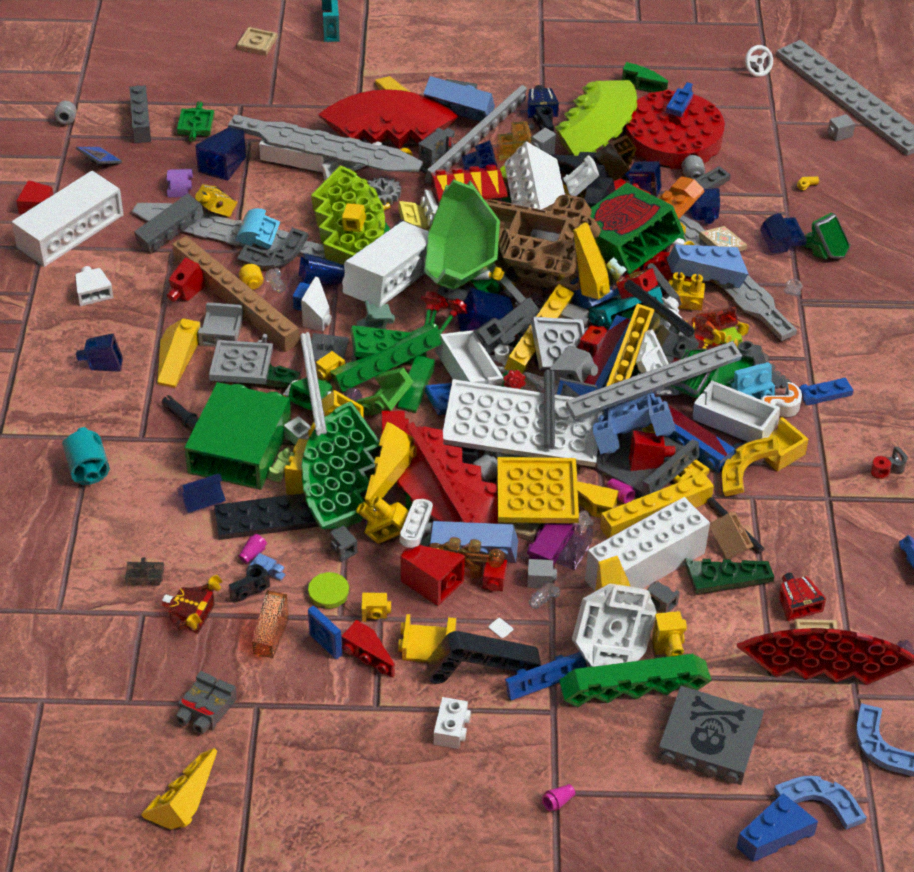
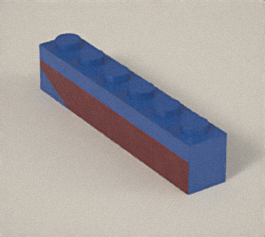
M616 315L593 357L594 364L598 366V372L595 376L589 375L583 383L597 385L596 390L606 387L631 319Z
M669 406L676 431H673L666 437L683 446L692 439L698 441L699 457L697 460L709 469L720 473L726 460L731 459L734 455L735 448Z

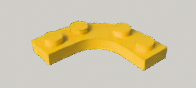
M777 436L748 442L736 449L737 453L731 459L726 460L722 470V484L725 497L744 493L743 474L748 465L762 458L780 455Z

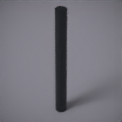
M713 497L707 500V503L721 517L728 514ZM745 529L753 544V548L758 553H762L765 548Z

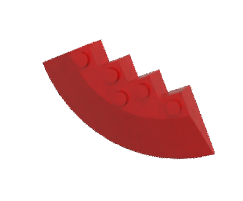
M392 89L372 90L348 96L330 105L318 114L340 137L354 138L360 141L365 138L371 144L376 142L383 143L388 138L398 148H401L411 138L419 145L421 141L434 133L436 129L445 130L458 118L449 108L431 98L414 92Z
M425 426L421 427L426 435L423 439L426 443H431L435 450L433 453L435 459L440 458L445 467L443 469L444 474L451 476L455 484L452 486L454 491H459L464 498L463 506L465 509L469 507L475 517L472 519L473 523L498 524V484L481 481V466L462 463V448L443 445V430ZM401 429L402 431L411 436L408 429ZM417 446L416 456L412 458L408 468L396 481L400 489L403 488L412 502L416 499H426L432 502L433 508L430 518L434 521L462 522Z
M828 628L782 630L737 643V648L775 677L794 670L806 680L825 673L837 683L854 675L865 685H868L914 666V655L900 646L881 638L848 630Z

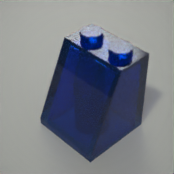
M232 127L216 133L195 146L198 172L229 181L246 158L244 131Z
M471 288L463 301L467 305L465 308L467 314H457L460 332L477 329L492 318L502 319L513 310L510 297Z

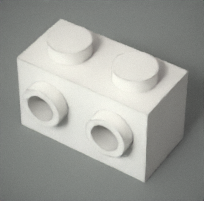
M442 697L434 729V745L455 749L460 748L461 741L466 739L467 728H464L465 723L469 724L471 711L468 710V701Z

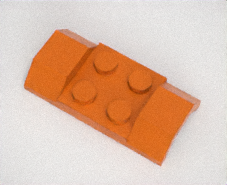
M681 176L671 186L669 191L666 190L659 199L673 205L678 219H680L705 191L695 179Z

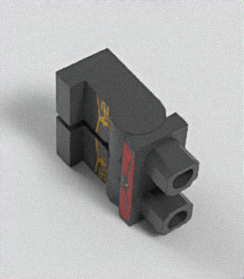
M438 128L419 143L418 160L424 162L420 168L421 171L427 173V170L454 146L452 138L455 136V132L453 130Z
M200 671L196 676V682L178 702L179 710L176 714V722L186 726L190 720L193 721V729L199 734H204L208 729L214 730L216 723L222 719L237 700L236 686L220 679L217 681L216 677Z

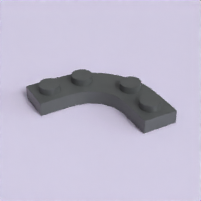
M292 227L285 241L276 249L266 251L245 244L237 259L240 263L246 265L255 264L260 269L279 268L291 262L299 254L309 235L307 232Z

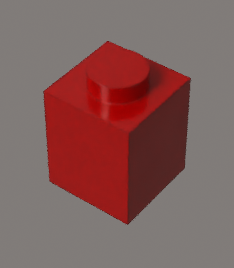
M487 557L483 575V589L503 592L507 573V560Z

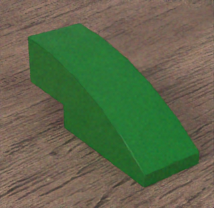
M625 63L622 80H630L633 85H636L635 89L651 93L668 90L669 81L661 75L637 64Z
M416 356L409 372V376L414 382L400 399L398 409L412 413L417 412L425 396V385H428L434 372V359Z

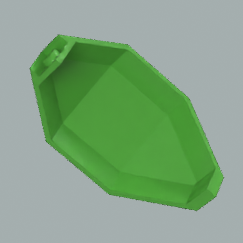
M453 179L449 186H445L427 237L424 272L435 283L452 290L489 270L497 260L500 220L471 181L468 184H464Z

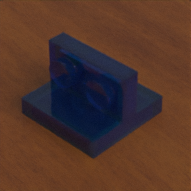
M220 473L181 485L177 488L179 496L182 495L187 513L226 501L220 484L222 481Z

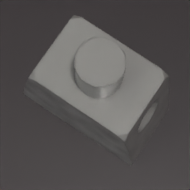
M568 346L550 370L554 371L556 383H559V378L584 382L589 375L595 376L597 374L598 366L594 364L589 352Z

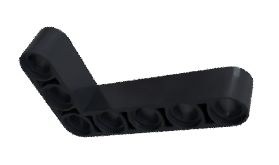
M461 631L448 633L427 660L429 681L433 684H441L447 681L462 661L514 672L521 669L528 671L541 666L537 647Z

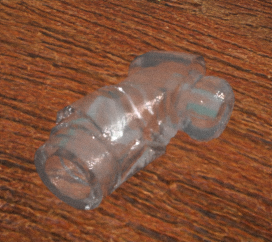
M278 268L270 269L265 275V280L269 281L274 291L283 292L286 289V285L280 279L281 271Z
M544 583L541 589L531 594V598L528 601L529 605L534 609H538L549 601L551 596L557 598L561 592L560 588L556 587L555 583Z

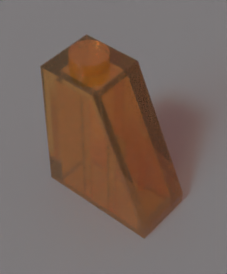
M270 590L266 591L252 640L253 654L259 657L274 658L289 621L287 594Z

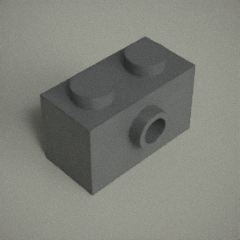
M662 325L656 335L664 354L678 359H682L686 350L697 349L699 342L694 338V334L691 337H687L672 325L670 327Z

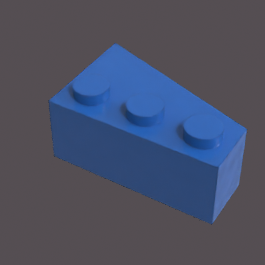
M783 793L739 833L736 848L755 862L778 852V849L784 846H791L800 839L814 836L818 821Z

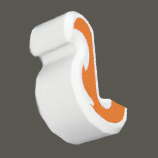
M787 382L785 396H763L761 400L780 407V416L791 417L799 412L802 393L798 386Z

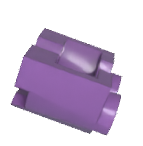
M192 169L167 170L168 198L183 197L189 193V190H192V181L190 180L193 178Z

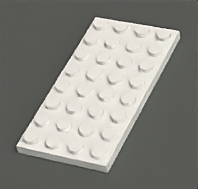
M453 379L443 429V444L532 458H576V464L595 467L598 446L593 434V425L599 422L598 417L602 415L603 410L574 420L566 407V401L574 397L555 395V448L552 450L545 449L544 393Z

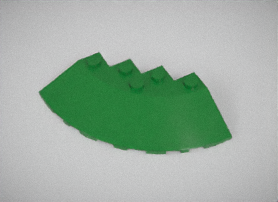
M351 401L339 406L331 414L324 417L327 432L325 434L321 433L319 436L314 429L303 453L301 465L303 490L312 515L321 529H335L343 525L347 528L362 522L364 517L358 514L356 509L361 503L365 502L370 477L375 473L374 459L382 447L379 446L380 441Z

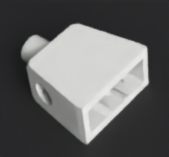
M85 266L81 269L80 273L76 274L80 306L114 298L112 285L100 268L91 269V267Z

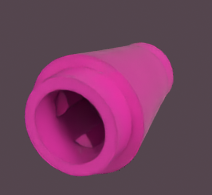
M614 478L607 483V488L618 490L617 499L621 503L626 504L634 499L635 491L632 486Z
M258 534L250 536L238 555L239 559L248 564L249 561L265 550L267 542Z
M570 784L548 790L542 796V803L548 811H558L575 796V790Z

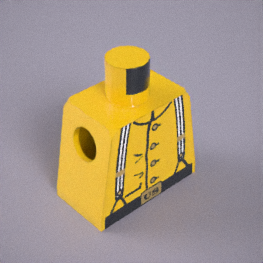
M202 185L195 195V199L205 208L228 217L231 216L237 204L236 200L216 186Z

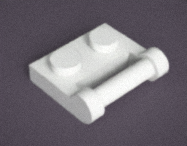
M587 156L584 159L585 161L570 175H566L563 178L571 196H577L599 176L596 164L590 156Z

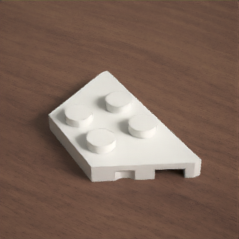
M653 329L645 332L636 360L641 374L669 364ZM671 386L653 391L654 395H679L683 393Z

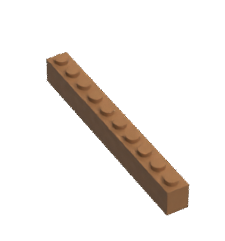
M185 236L172 243L174 260L180 264L186 257L198 263L205 285L227 304L242 305L243 317L263 334H267V337L284 352L300 344L299 328L189 237Z

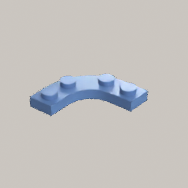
M861 703L856 724V738L864 754L880 767L914 777V753L890 746L880 735L879 724L882 708Z
M802 776L774 787L777 797L784 793L796 804L807 800L824 802L833 809L845 829L865 823L867 817L855 798L837 782L833 784L822 780L819 776Z

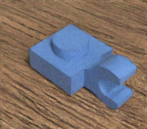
M261 553L250 564L263 566L270 576L279 581L285 576V573L282 572L284 566L277 564L276 560Z

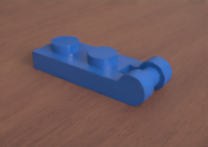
M846 377L810 386L803 384L799 387L806 405L852 396L854 391Z

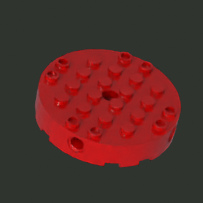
M665 90L649 93L637 100L636 111H633L631 121L625 124L624 136L627 135L637 148L635 156L638 158L642 157L647 160V163L658 167L666 165L670 166V169H682V162L687 156H699L703 160V164H705L711 157L719 153L723 142L724 118L719 109L708 100L693 94V98L682 117L666 113L667 105L676 91Z

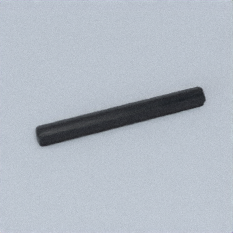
M627 280L624 283L625 290L649 308L654 309L655 313L685 336L691 337L695 333L694 327L632 280Z

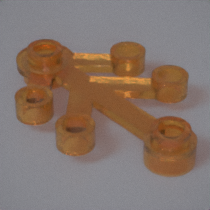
M451 537L448 542L442 545L439 543H431L429 545L431 548L445 551L451 549L455 551L450 552L464 555L465 567L470 570V576L473 578H480L483 569L471 561L489 562L490 566L497 568L504 563L505 553L499 549L490 550L489 555L476 554L481 549V542L477 539L470 540L468 544L461 548V540L457 537Z

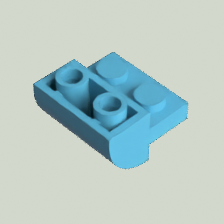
M251 209L245 214L235 240L249 246L255 243L270 250L280 221L266 216V210Z
M767 362L734 371V383H731V388L760 400L763 396H775V385L771 382L772 365Z

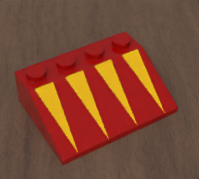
M487 165L486 168L472 166L468 170L453 168L452 171L446 172L444 169L435 170V173H431L432 193L438 202H440L445 186H449L453 179L464 184H468L471 181L483 199L507 197L501 170L496 165Z

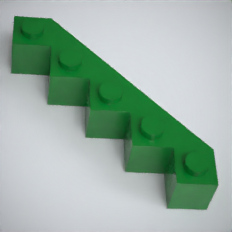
M685 654L574 669L559 681L564 701L580 707L593 697L609 703L623 693L639 699L652 689L666 696L682 685L698 691L712 680L706 660L694 654Z

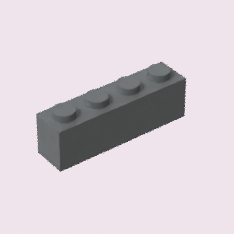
M146 85L129 87L134 142H151Z
M187 193L134 231L137 243L150 254L158 250L166 242L172 240L177 234L204 216L201 203Z

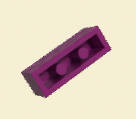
M545 523L543 530L540 529L538 531L535 542L531 543L527 549V554L529 555L528 562L529 559L553 560L554 566L576 532V523Z

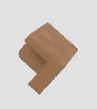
M735 511L710 523V528L727 559L753 547Z

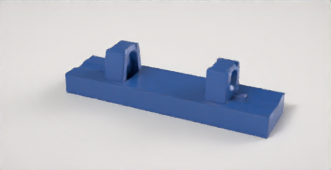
M579 651L566 657L563 655L554 657L555 661L528 671L525 669L516 671L517 675L505 679L507 696L512 701L560 683L559 680L570 671L586 668V660Z

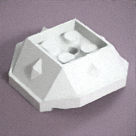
M608 584L582 599L572 641L588 665L594 667L638 661L644 655L656 614L650 592L641 588Z

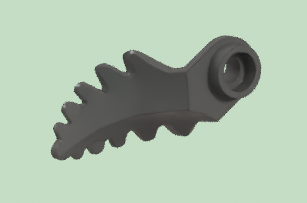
M744 341L738 345V350L742 357L752 359L754 366L769 362V356L763 352L760 345H754L750 341ZM771 364V382L776 388H780L781 385L785 388L787 382L792 383V381L786 379L785 375H781L780 371L775 370L774 364Z

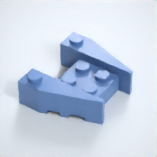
M653 392L604 409V414L598 417L599 422L593 425V434L600 454H610L619 449L618 433H628L637 427H647L650 423L653 424L656 436H667L676 431L668 403L666 401L662 402L659 396L655 397Z

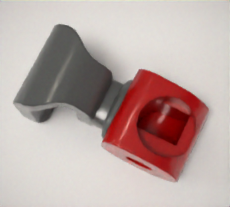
M894 447L892 457L877 456L873 459L871 474L875 478L883 479L889 476L891 469L895 472L903 473L908 457L900 447Z

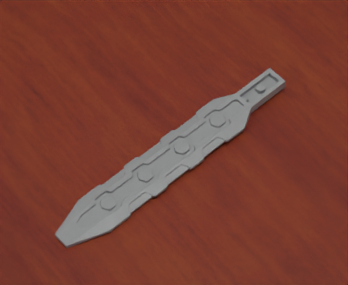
M234 115L228 124V130L260 137L269 144L304 150L307 153L334 157L337 160L355 162L383 171L419 172L423 164L417 158L396 148L384 145L378 146L361 142L354 138L331 135L320 130L314 131L286 122H265Z
M137 203L132 213L148 222L172 204ZM208 212L203 213L204 216L182 231L201 238L223 241L234 246H245V244L235 240L242 224L241 220L227 219ZM277 230L270 250L279 247L285 241L289 232ZM306 241L297 255L298 257L322 263L326 261L323 245ZM252 244V247L258 248L260 250H269L258 244Z
M682 215L679 221L686 226L684 235L686 241L684 242L692 241L697 246H708L699 238L700 232L706 230L697 222ZM749 275L740 288L734 287V284L731 283L726 285L719 284L718 280L713 279L719 287L723 288L734 299V302L744 312L760 319L781 341L796 335L797 329L775 308L773 297Z

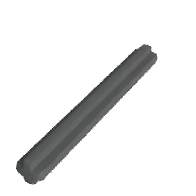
M546 370L544 372V447L551 450L555 448V377L553 370Z

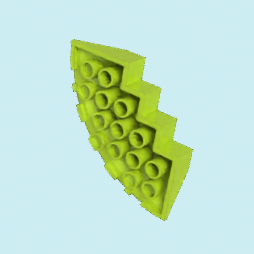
M630 80L589 82L586 86L582 87L584 95L573 100L575 108L565 113L566 121L561 122L560 125L555 127L561 144L571 155L578 156L580 152H596V149L600 146L605 147L609 144L608 141L612 137L616 138L623 131L622 127L631 121V115L637 108L638 97L636 89Z
M340 165L311 195L313 211H315L317 227H319L321 243H323L325 259L339 265L345 264L348 259L384 234L385 214L378 194L373 187L369 186L364 178L358 177L354 171ZM347 203L360 204L365 207L366 220L361 232L344 231L342 216Z

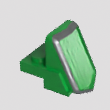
M829 213L812 222V232L800 238V245L811 248L814 256L823 259H842L846 256L851 246L837 215L834 213Z
M707 349L686 350L682 359L707 351ZM719 368L670 386L693 398H698L702 393L704 394V390L711 381H716Z

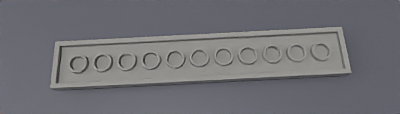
M801 40L777 50V57L907 156L914 153V125Z

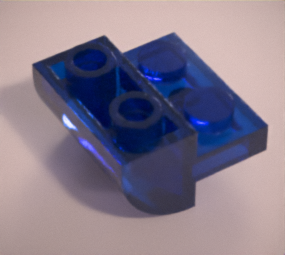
M491 140L476 145L475 152L462 156L465 170L472 166L486 168L487 165H496L498 167Z
M777 213L768 217L761 225L760 231L771 253L788 252L789 246L806 245L807 239L795 217L783 218L781 213Z

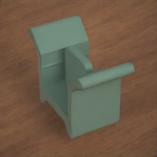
M365 300L368 314L366 318L356 322L357 326L386 329L387 323H394L395 316L391 314L388 304L378 308L374 304H370L368 300Z

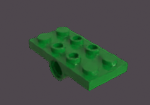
M352 325L350 333L354 356L365 358L376 354L399 342L411 332ZM424 352V353H422V354L419 355V356L427 357V356H426V352ZM416 357L406 361V363H413Z

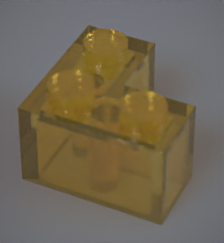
M527 121L511 122L510 133L497 134L499 161L507 160L525 142L531 144L532 136Z

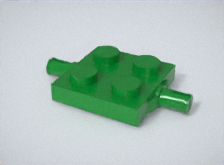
M199 101L196 103V108L181 109L177 134L189 135L188 139L190 142H192V139L193 142L196 140V135H211L215 112L214 110L203 109V102L201 101L200 104Z

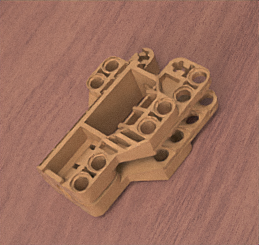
M560 195L553 204L543 209L490 199L485 200L500 220L497 257L504 258L510 267L513 266L516 275L522 283L543 288L557 287L558 284L569 290H579L581 288L573 230L586 222L594 238L598 237L601 232L597 222L590 217L591 209L583 198ZM533 229L560 234L557 241L530 237ZM558 276L563 277L560 281H556ZM579 278L576 284H570L572 279Z

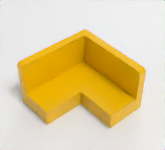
M780 418L777 429L769 436H777L780 455L764 459L777 472L804 456L809 440L786 419Z

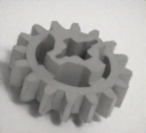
M380 176L379 179L374 177L373 181L368 180L369 186L376 190L382 204L386 205V202H389L390 205H393V201L398 202V198H401V186H399V182H395L394 178L389 180L388 176L386 178Z

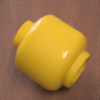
M247 264L239 270V279L249 288L255 290L261 287L264 279L261 269L257 265Z

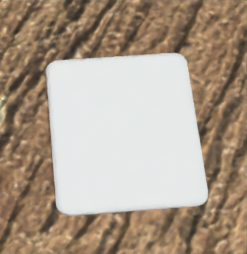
M501 618L496 619L488 626L501 638H504L514 630Z

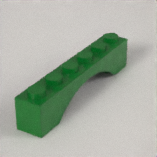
M426 324L412 331L394 345L371 356L345 363L331 370L330 373L336 388L344 392L442 343L436 328Z

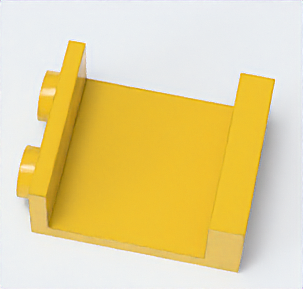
M406 614V621L401 623V635H404V637L399 639L398 652H402V660L427 662L445 636L452 631H456V618L448 617L447 627L411 625V614Z

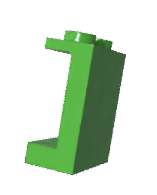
M404 367L383 372L375 377V380L381 386L375 395L358 399L356 402L363 406L365 416L382 413V411H391L414 381Z

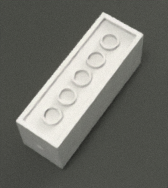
M525 142L504 163L512 204L543 209L553 204L558 196L565 195L557 159L532 144ZM533 229L530 237L536 235L549 241H557L560 234Z
M90 171L12 221L17 248L42 266H47L124 215L120 189L94 171Z
M402 221L363 250L356 253L344 264L343 293L364 302L368 300L370 304H374L378 308L383 306L425 274V257L429 231Z
M683 497L590 548L587 556L585 581L595 591L598 561L618 556L631 587L643 589L684 566L685 558H692L694 560L705 554L710 522Z

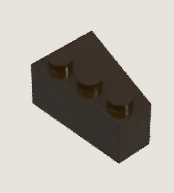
M625 135L607 144L595 156L599 165H604L607 173L615 181L630 171L629 165L632 164L631 159L634 157L637 148L629 137Z

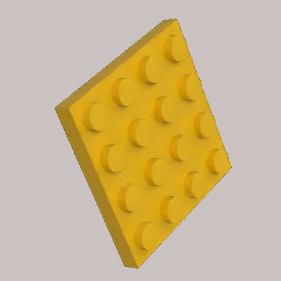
M497 457L498 522L579 523L576 458Z

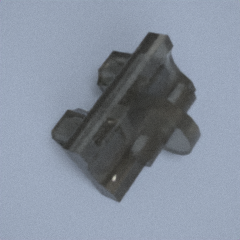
M142 557L141 562H127L125 582H130L133 586H139L142 582H150L152 586H160L161 582H163L164 562H147L146 557Z

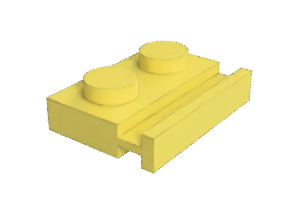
M399 201L398 209L401 221L428 231L429 225L427 216L424 215V207H421V204L416 205V203Z

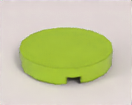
M332 572L321 573L315 576L309 583L308 595L310 600L318 607L336 608L347 600L349 585L342 575Z

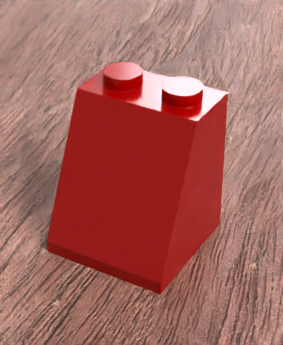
M418 545L414 548L405 549L400 555L401 582L437 606L464 582L465 556L462 554Z

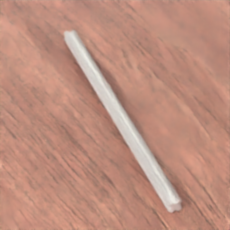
M306 332L300 335L315 430L316 434L320 436L321 433L325 434L327 431L310 333Z

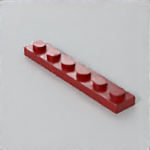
M414 422L406 425L462 522L473 523L472 519L475 518L469 507L465 509L463 506L464 498L461 493L454 491L452 486L455 484L451 476L444 474L443 469L445 467L440 458L435 459L433 455L435 450L431 443H426L423 439L426 435L421 426L416 427Z

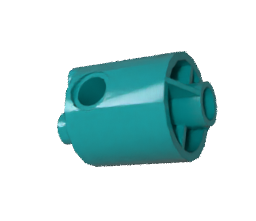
M81 427L62 441L70 474L76 483L90 485L103 480L108 475L110 470L101 437L97 432Z

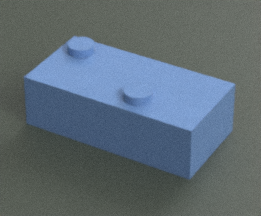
M432 76L429 77L423 93L425 97L441 103L456 115L480 122L495 108L492 93L475 89L471 85L464 86Z

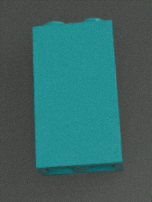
M322 0V10H331V12H323L324 42H340L338 0Z
M654 287L647 292L663 304L660 287ZM618 295L589 307V319L593 325L610 327L612 324L611 315L642 302L634 296L622 299Z

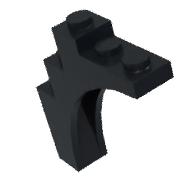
M580 152L578 156L549 154L557 159L560 174L570 175L585 161L584 159L587 156L594 160L599 176L586 187L587 192L584 198L590 208L616 190L613 178H607L605 166L598 165L597 157L595 156L596 152Z

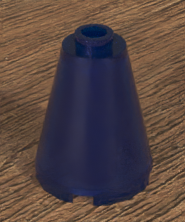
M302 253L304 257H301L299 264V276H301L302 281H299V284L300 282L311 284L315 277L319 278L321 286L342 283L345 275L343 264L309 253Z

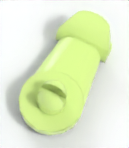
M287 447L278 454L273 467H269L268 479L275 482L282 481L285 466H290L291 464L289 457L294 456L290 448Z

